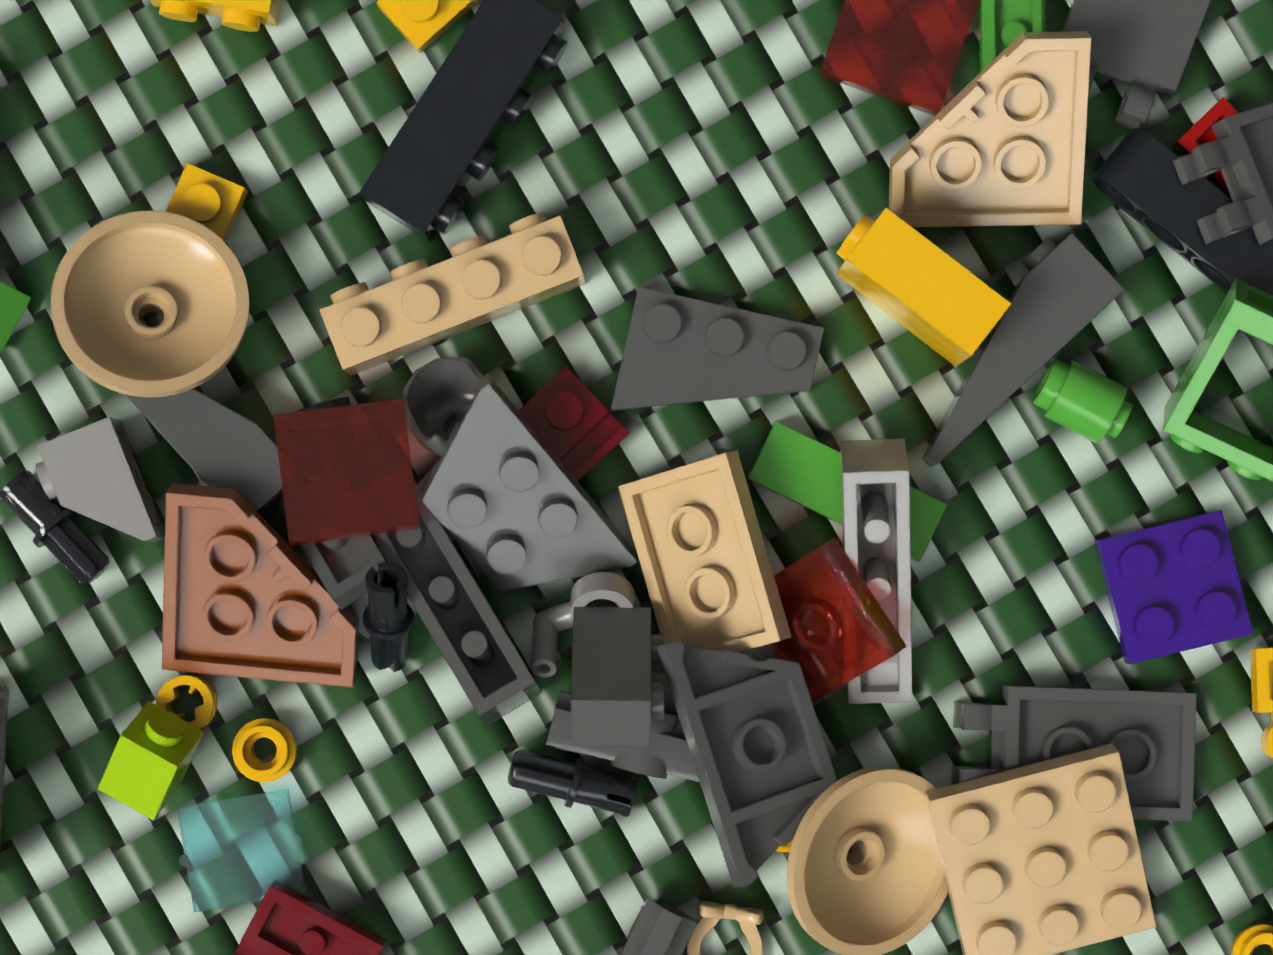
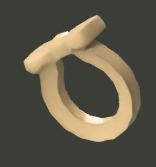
M699 901L696 909L698 915L702 918L696 924L687 943L688 955H700L702 939L722 918L739 922L741 930L750 944V955H763L762 939L756 926L760 925L764 920L762 909L738 907L732 903L718 904L709 901Z

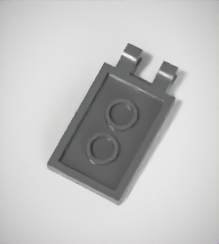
M1073 0L1061 32L1087 31L1091 37L1088 93L1096 72L1128 84L1115 115L1114 123L1129 129H1139L1141 123L1147 121L1156 91L1168 96H1172L1175 93L1211 0Z
M1273 103L1222 119L1212 126L1217 140L1199 145L1192 149V154L1179 157L1173 161L1182 185L1221 171L1232 197L1233 203L1218 208L1216 210L1217 213L1197 220L1206 245L1251 227L1254 230L1259 245L1273 240Z
M1002 685V704L954 702V728L991 731L990 768L952 765L951 785L1113 743L1119 751L1134 820L1193 821L1197 693Z

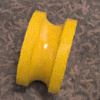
M193 674L175 676L165 682L158 692L157 706L174 713L171 702L180 698L178 688L182 685H189V693L192 694L199 691L203 697L204 704L195 708L196 719L188 723L199 729L210 723L218 707L217 693L210 682L201 676ZM180 713L177 715L184 720L186 714Z

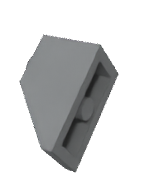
M107 417L37 445L43 462L36 464V471L49 499L57 497L61 506L140 540L158 542L165 539L164 527L122 421Z

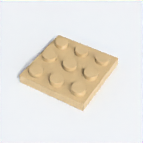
M1113 743L925 792L963 955H1053L1156 928L1119 751Z

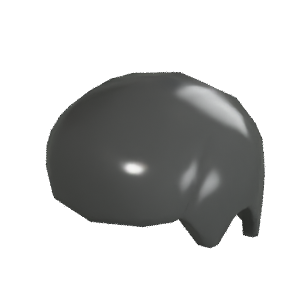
M464 357L436 358L415 370L403 389V411L411 433L421 446L441 458L446 451L448 438L456 423H461L475 397L474 389L479 380L484 376L470 359Z

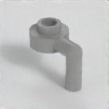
M595 572L585 575L574 584L570 602L537 613L533 619L531 672L541 678L551 677L556 673L558 632L573 627L574 607L634 608L635 592L628 580L610 572Z

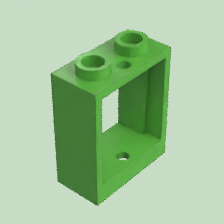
M1235 279L1165 405L1163 431L1170 433L1171 439L1188 451L1203 453L1206 450L1227 460L1228 465L1234 471L1246 478L1261 480L1264 477L1273 481V447L1193 410L1238 329L1273 345V295Z

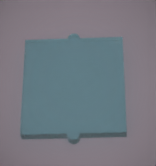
M288 788L177 808L184 854L179 858V863L181 866L187 867L194 913L262 901L274 880L301 894L306 892L298 848L303 843V837L300 834H296Z

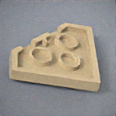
M1087 31L1022 32L890 159L889 210L911 227L1081 224L1091 37Z

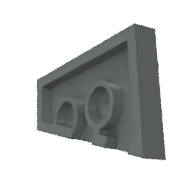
M638 287L611 412L665 405H683L694 402L809 392L824 328Z

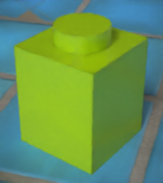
M148 701L120 735L98 790L154 821L181 785L204 731L182 720L178 715Z

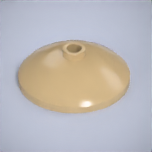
M136 211L114 216L95 225L73 243L64 255L55 273L51 291V313L54 329L63 350L75 366L87 377L110 390L122 394L148 398L164 397L183 393L200 386L214 377L228 364L239 348L246 331L249 316V291L243 269L230 247L212 230L178 214L163 211ZM155 312L163 317V321L158 326L148 327L140 322V318L146 313Z
M874 766L848 774L833 783L808 809L799 824L791 844L787 864V888L791 907L798 922L816 942L840 955H883L912 940L930 923L939 911L948 894V888L925 794L927 791L936 789L930 782L898 767ZM853 844V848L851 852L848 854V851Z

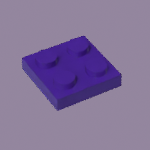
M1222 510L1094 541L1125 664L1138 663L1253 634Z

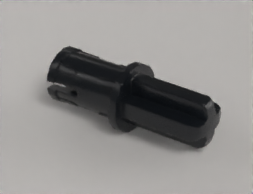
M26 470L18 474L0 491V500L6 503L34 533L33 543L38 548L45 545L80 584L87 585L104 573L110 563L109 558L74 521L76 513L70 509L64 510L54 499H49L43 487L34 479V475L30 471Z
M382 562L378 564L379 583H377V571L373 567L366 573L365 583L368 591V606L363 612V626L366 632L370 634L371 660L373 665L379 670L390 668L393 672H397L405 666V657L408 655V632H410L414 625V612L410 605L407 604L408 574L405 569L399 564Z
M517 750L511 760L508 784L512 787L565 800L564 806L571 808L573 802L628 817L632 809L630 801L635 798L638 777H628L583 765L584 759L579 757L573 763L525 750Z

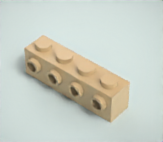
M544 212L527 216L509 225L512 234L488 243L484 235L474 237L450 248L452 258L428 267L426 259L416 260L392 270L390 275L393 281L369 290L366 282H362L333 293L330 296L333 305L320 309V313L342 369L350 376L584 285V274L561 216L547 220Z

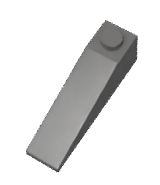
M905 438L840 441L848 703L912 702L910 489Z

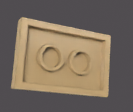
M738 450L726 452L618 486L660 634L664 636V644L677 642L685 644L684 646L714 651L741 652L791 637Z

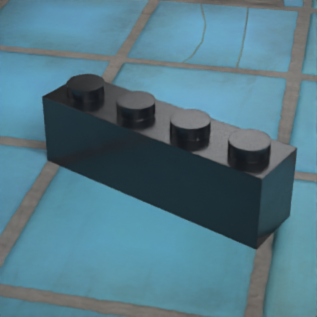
M484 0L360 190L364 200L427 241L431 240L437 230L446 234L457 220L465 205V202L458 197L471 176L480 181L496 159L499 148L494 146L493 142L505 124L514 128L528 110L534 95L527 92L535 77L540 70L549 75L565 52L568 42L561 38L565 33L563 18L535 0Z

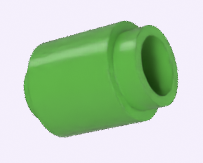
M1056 358L1045 372L1032 400V404L1044 409V417L1097 444L1101 442L1106 434L1113 438L1118 436L1133 407V404L1124 400L1127 393L1126 386L1074 360L1066 364Z

